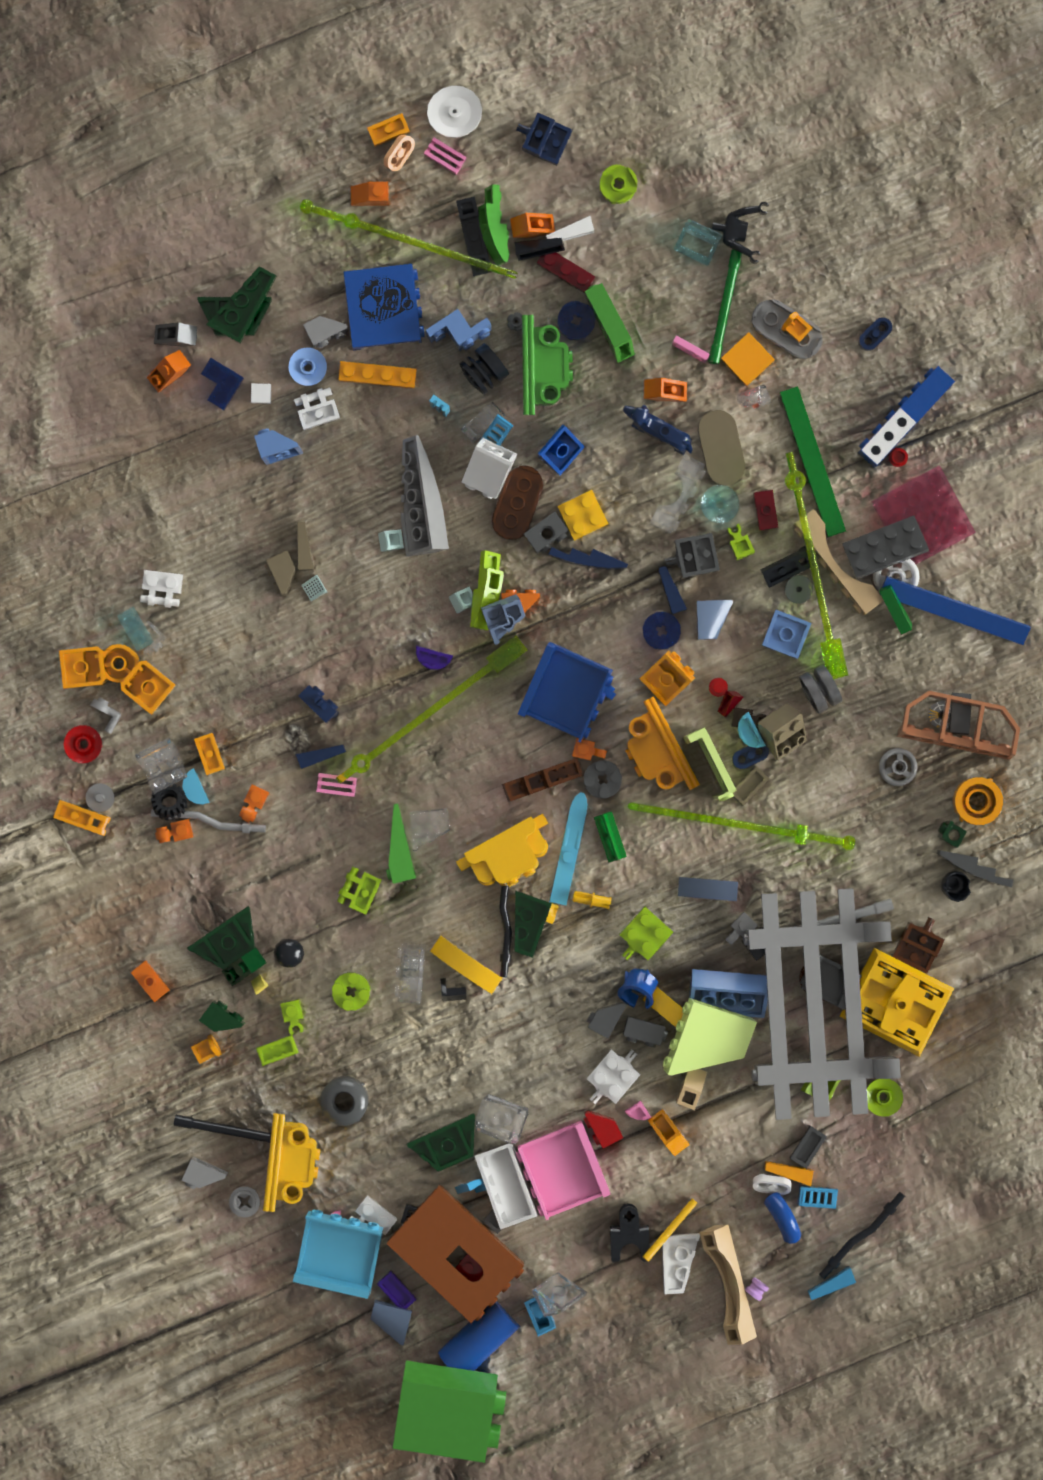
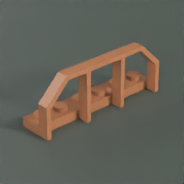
M928 691L905 707L902 726L898 729L897 737L1010 760L1016 755L1020 728L1005 706ZM927 697L945 700L940 733H935V730L930 728L916 729V726L908 724L910 708ZM951 701L979 707L974 740L969 736H961L959 738L953 736L952 733L945 732ZM985 708L1000 711L1013 729L1014 735L1011 748L1007 744L993 745L988 740L979 741Z

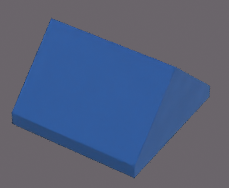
M562 425L540 450L538 458L561 476L585 446L565 425Z

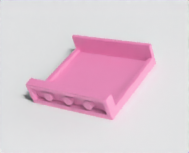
M582 1120L518 1146V1151L515 1152L519 1163L523 1162L525 1166L523 1173L526 1181L530 1180L533 1186L530 1188L532 1196L539 1201L540 1205L537 1206L541 1217L545 1216L546 1220H549L551 1216L601 1196L611 1195Z

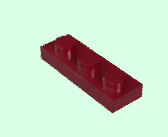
M558 253L540 256L537 261L538 266L583 293L588 290L595 279L594 275Z

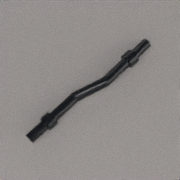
M501 885L499 904L505 931L503 952L500 954V977L504 978L508 977V967L512 956L510 955L512 928L507 911L508 885Z
M899 1192L891 1202H887L883 1207L884 1210L874 1222L850 1238L839 1252L828 1260V1264L819 1275L826 1279L834 1268L837 1269L839 1267L840 1261L855 1244L874 1233L889 1215L894 1214L897 1210L896 1207L906 1196Z

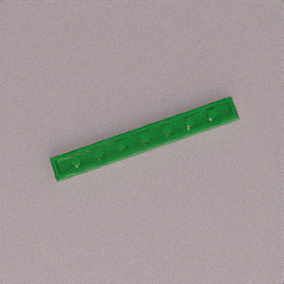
M797 386L782 391L779 394L820 517L825 523L827 538L844 533L846 529L799 388Z

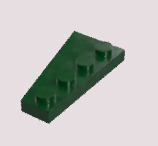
M259 266L243 283V286L209 320L206 326L241 344L277 276Z

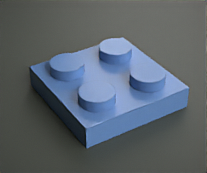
M775 610L761 646L798 659L812 623Z

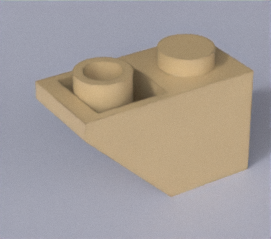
M696 1069L686 1072L675 1100L677 1104L692 1110L696 1109L707 1071Z

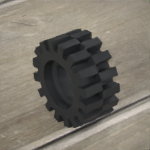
M167 783V787H164L162 784L160 785L161 789L157 787L155 789L156 793L153 792L151 798L155 814L159 815L161 819L165 817L167 821H169V817L175 820L176 815L180 818L181 813L184 814L185 808H187L184 790L182 791L180 786L177 788V785L174 783L172 786L170 783ZM167 797H175L177 800L176 804L171 807L163 806L162 801Z

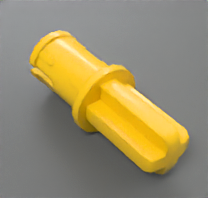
M574 891L573 902L590 905L591 908L592 906L608 910L610 908L611 897L595 895V892L589 894Z

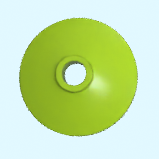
M876 1079L872 1081L867 1087L868 1109L873 1114L881 1117L895 1114L903 1103V1092L900 1086L891 1079ZM881 1093L886 1094L884 1100H881L879 1097Z

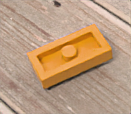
M402 113L367 127L375 147L410 132Z
M210 733L195 738L194 741L206 775L224 770L225 766L214 734Z

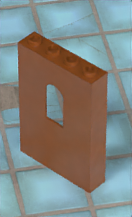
M440 1184L386 1243L470 1323L474 1320H480L485 1314L483 1310L487 1306H493L498 1300L496 1296L501 1291L504 1293L511 1286L509 1282L514 1277L517 1279L524 1272V1262ZM458 1246L466 1251L482 1267L483 1276L480 1280L475 1282L469 1281L446 1260Z

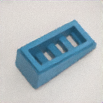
M498 414L482 438L495 443L493 441L495 440L496 444L501 446L514 425ZM496 424H499L501 427H503L505 431L499 428Z
M799 1185L797 1204L805 1207L836 1209L838 1189ZM806 1191H809V1201H805ZM814 1192H817L816 1202H813ZM821 1192L824 1193L823 1203L820 1202ZM828 1193H832L831 1204L827 1203Z

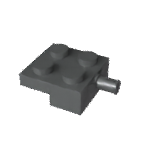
M712 533L675 540V557L664 558L665 562H667L665 563L666 566L678 565L682 579L720 571Z

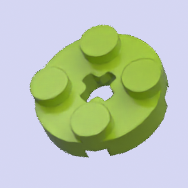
M616 164L605 169L600 178L599 188L602 196L611 204H623L633 198L637 191L638 181L632 169ZM615 180L623 181L624 184H622L621 189L613 186L615 185Z
M344 973L336 979L332 987L333 999L340 1008L346 1011L358 1010L368 1002L370 984L361 974ZM349 986L356 988L355 996L353 997L346 994L348 991L347 987Z

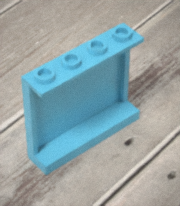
M320 1210L308 1211L305 1217L306 1224L293 1282L368 1299L372 1289L384 1227L374 1222L363 1223L357 1218L345 1219L339 1214L327 1215L323 1214Z

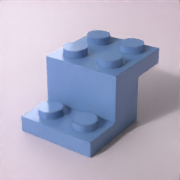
M457 309L426 329V334L432 343L433 341H441L446 337L445 334L448 333L459 351L463 349L467 351L474 346L473 342L479 338L481 341L487 338L492 329L488 318L470 328Z

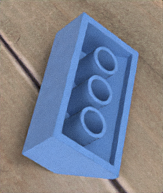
M692 969L689 998L748 1017L764 1018L768 1002L766 975Z

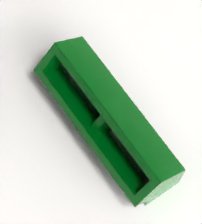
M612 811L595 816L594 820L608 863L627 857Z

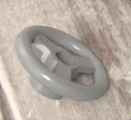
M894 748L882 756L879 763V771L882 778L888 784L903 786L914 779L917 773V762L908 750ZM897 754V758L892 763V766L885 769L887 759L891 755ZM903 755L911 762V772L907 771L908 766L903 760ZM898 763L902 766L900 771L896 770ZM894 772L897 775H904L906 778L903 780H893L887 774Z

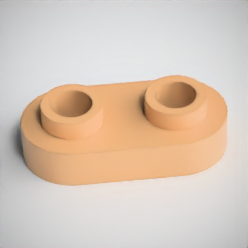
M407 135L397 137L384 157V165L387 169L392 171L401 169L414 149L415 143L412 137Z

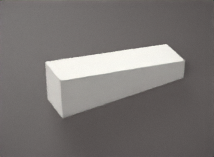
M591 216L546 235V239L562 238L563 241L594 233Z

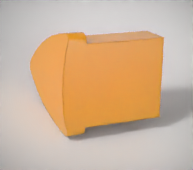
M793 312L784 322L781 330L783 332L786 331L800 343L812 330V327L797 312Z
M211 1034L207 1036V1039L191 1046L199 1064L214 1056L222 1055L217 1041Z

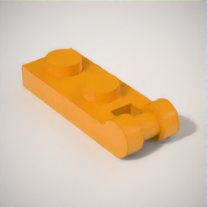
M59 800L53 816L55 819L103 836L106 833L105 827L111 817L63 800ZM94 819L100 820L98 827L93 826Z

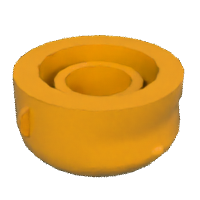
M972 777L966 779L957 786L954 792L953 807L960 822L964 821L972 825H985L994 821L1002 810L1003 796L992 778ZM975 792L982 793L986 799L985 806L978 811L972 809L969 804V798Z

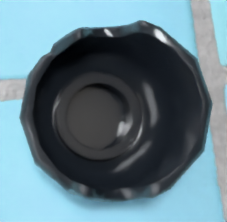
M949 872L942 879L941 890L948 899L956 902L963 901L971 893L969 889L970 880L963 872Z
M282 939L275 945L273 952L275 960L281 966L287 968L296 967L302 962L304 957L303 946L295 939Z

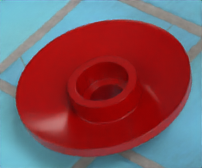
M79 725L69 730L66 734L64 750L72 761L89 763L99 756L102 750V739L94 728L87 725ZM82 741L87 742L86 748L81 747Z

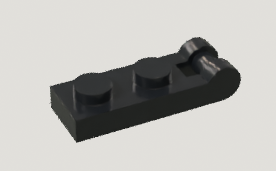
M803 546L797 552L760 569L767 586L770 588L813 567L816 561L810 555V548ZM804 558V561L800 563L799 560Z

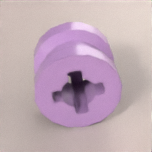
M753 1277L752 1283L745 1288V1291L758 1301H761L763 1293L767 1292L769 1288L763 1282Z

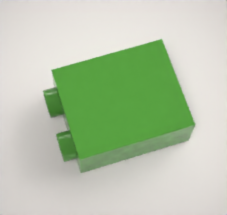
M406 1360L393 1449L485 1463L487 1447L498 1449L501 1425L491 1424L492 1415H503L506 1391L496 1390L498 1374Z

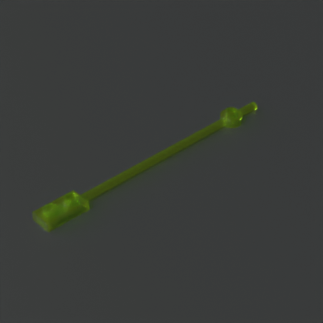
M793 452L786 453L789 473L786 475L785 484L788 489L794 491L826 637V641L820 643L825 667L833 679L848 676L841 639H834L801 490L805 486L806 478L802 472L797 471ZM796 477L799 479L798 484L795 481Z
M515 635L486 657L489 662L487 665L367 755L358 754L354 756L351 767L336 777L337 781L341 784L356 772H367L374 758L494 669L496 673H499L527 652V648L518 636ZM363 760L365 762L364 767H359L358 761Z

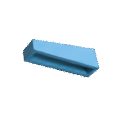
M850 1266L808 1290L811 1300L856 1283Z

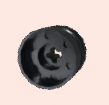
M483 343L475 350L478 360L475 361L472 357L468 356L466 358L470 366L464 361L460 362L459 365L469 383L485 395L488 393L484 386L485 383L489 388L493 389L494 385L490 379L493 377L498 382H501L509 375V372L491 348Z

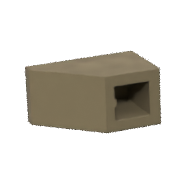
M285 551L267 559L268 565L265 566L269 576L273 575L276 581L273 585L277 594L281 592L282 596L287 595L297 570L289 552Z

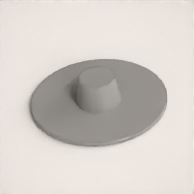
M95 784L86 793V803L93 811H107L114 803V793L105 784Z

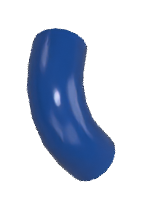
M780 1193L770 1194L765 1199L764 1204L776 1221L783 1240L789 1244L798 1242L801 1238V1231L790 1207Z

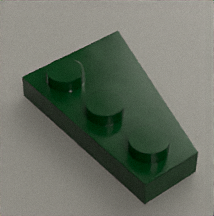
M516 890L515 952L533 958L552 903Z

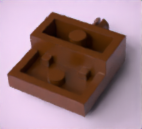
M928 917L924 927L908 922L892 957L927 974L945 939L930 931L936 920Z

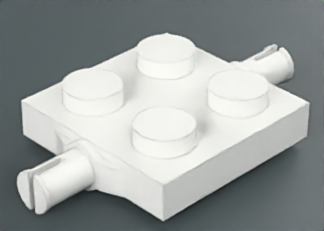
M611 1049L588 1076L587 1080L597 1090L590 1098L594 1104L602 1096L608 1097L616 1104L641 1075L631 1064L632 1060L638 1055L636 1052L632 1055L634 1050L631 1049L624 1058Z

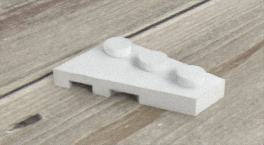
M700 1233L673 1234L662 1245L664 1294L684 1293Z

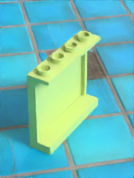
M705 727L684 736L683 739L686 744L698 741L723 790L712 796L713 799L725 801L733 797V792L737 790Z

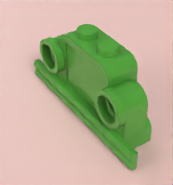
M522 315L523 415H535V406L556 404L560 399L561 391L567 389L569 382H573V370H569V363L573 362L572 351H569L566 343L558 342L560 333L555 326L534 327V315Z

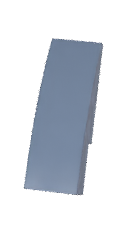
M679 877L678 896L737 901V881Z

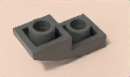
M953 692L951 694L953 696L971 699V694ZM951 701L949 733L969 735L971 705Z

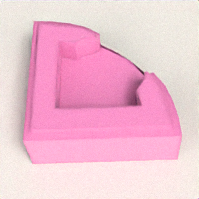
M641 1101L625 1110L629 1117L636 1120L651 1118Z

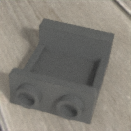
M819 955L822 999L845 1010L843 967ZM804 974L800 984H802L801 989L806 991Z

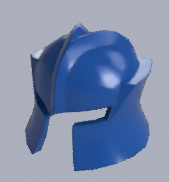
M636 968L630 972L625 971L624 984L618 989L619 998L634 1008L639 996L632 992L633 989L644 996L646 995L645 1008H650L654 1002L653 993L659 983L658 980L648 969Z

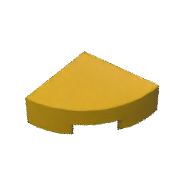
M551 904L546 918V922L550 924L554 923L559 908L557 904Z

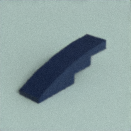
M552 547L548 555L567 563L588 568L626 569L628 566L627 563L595 549L592 550L590 555L572 548L570 554H566Z

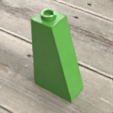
M603 284L590 286L585 291L586 299L617 363L634 356L632 339Z

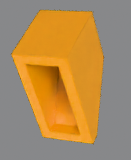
M663 1109L648 1120L662 1142L674 1156L690 1145Z

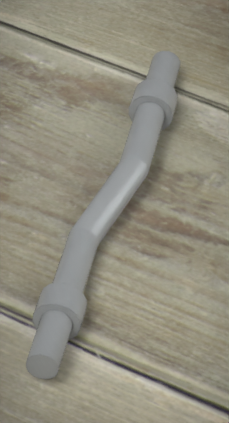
M151 809V816L159 817V815H156L154 810ZM185 811L184 814L181 813L180 817L197 819L218 830L242 831V833L249 834L251 832L266 833V825L251 824V822H243L242 824L223 823L195 811Z

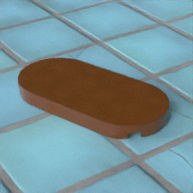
M519 466L509 472L492 516L493 529L503 539H519L529 529L543 490L542 477L533 467Z

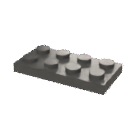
M914 515L842 543L856 579L929 551Z

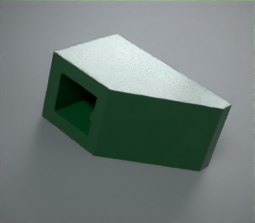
M255 947L223 969L222 973L231 986H234L267 962Z
M214 1000L199 1019L201 1023L214 1032L241 1028L245 1024L240 1014L227 1010L228 1006L220 1000L218 1002Z

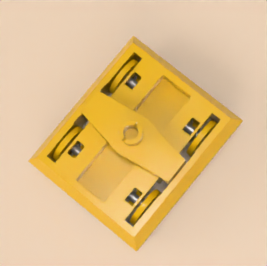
M873 948L860 973L862 976L859 980L863 1029L920 1057L954 988ZM889 970L892 971V972H894V973H896V974L898 973V970L903 971L902 976H903L904 978H901V977H899V976H897V975H895V974L889 972ZM842 1009L839 1016L846 1020L845 1010ZM873 1018L881 1021V1023L878 1022L877 1026L871 1022L874 1021Z

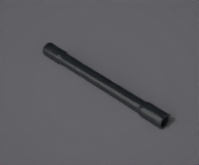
M177 1114L174 1119V1126L199 1129L268 1143L271 1140V1133L203 1121Z

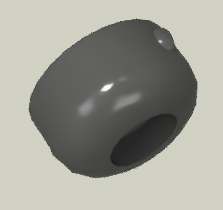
M340 1076L331 1080L323 1089L320 1097L322 1116L340 1126H348L359 1122L369 1104L368 1092L364 1086L365 1083L350 1076ZM341 1092L349 1093L353 1098V1106L347 1110L340 1109L335 1103L336 1096Z

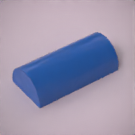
M496 1301L493 1306H487L483 1310L485 1314L480 1320H474L472 1323L468 1322L438 1351V1354L447 1367L475 1371L520 1328V1325Z

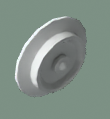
M449 86L442 88L433 95L428 104L427 116L430 125L437 133L445 137L458 138L468 135L476 129L481 120L482 106L479 98L473 91L463 86Z

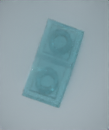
M134 606L117 615L137 651L154 642Z

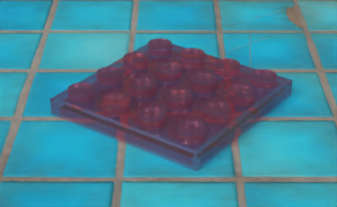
M940 465L871 502L884 527L913 515L915 516L929 548L928 552L910 558L915 564L976 533Z

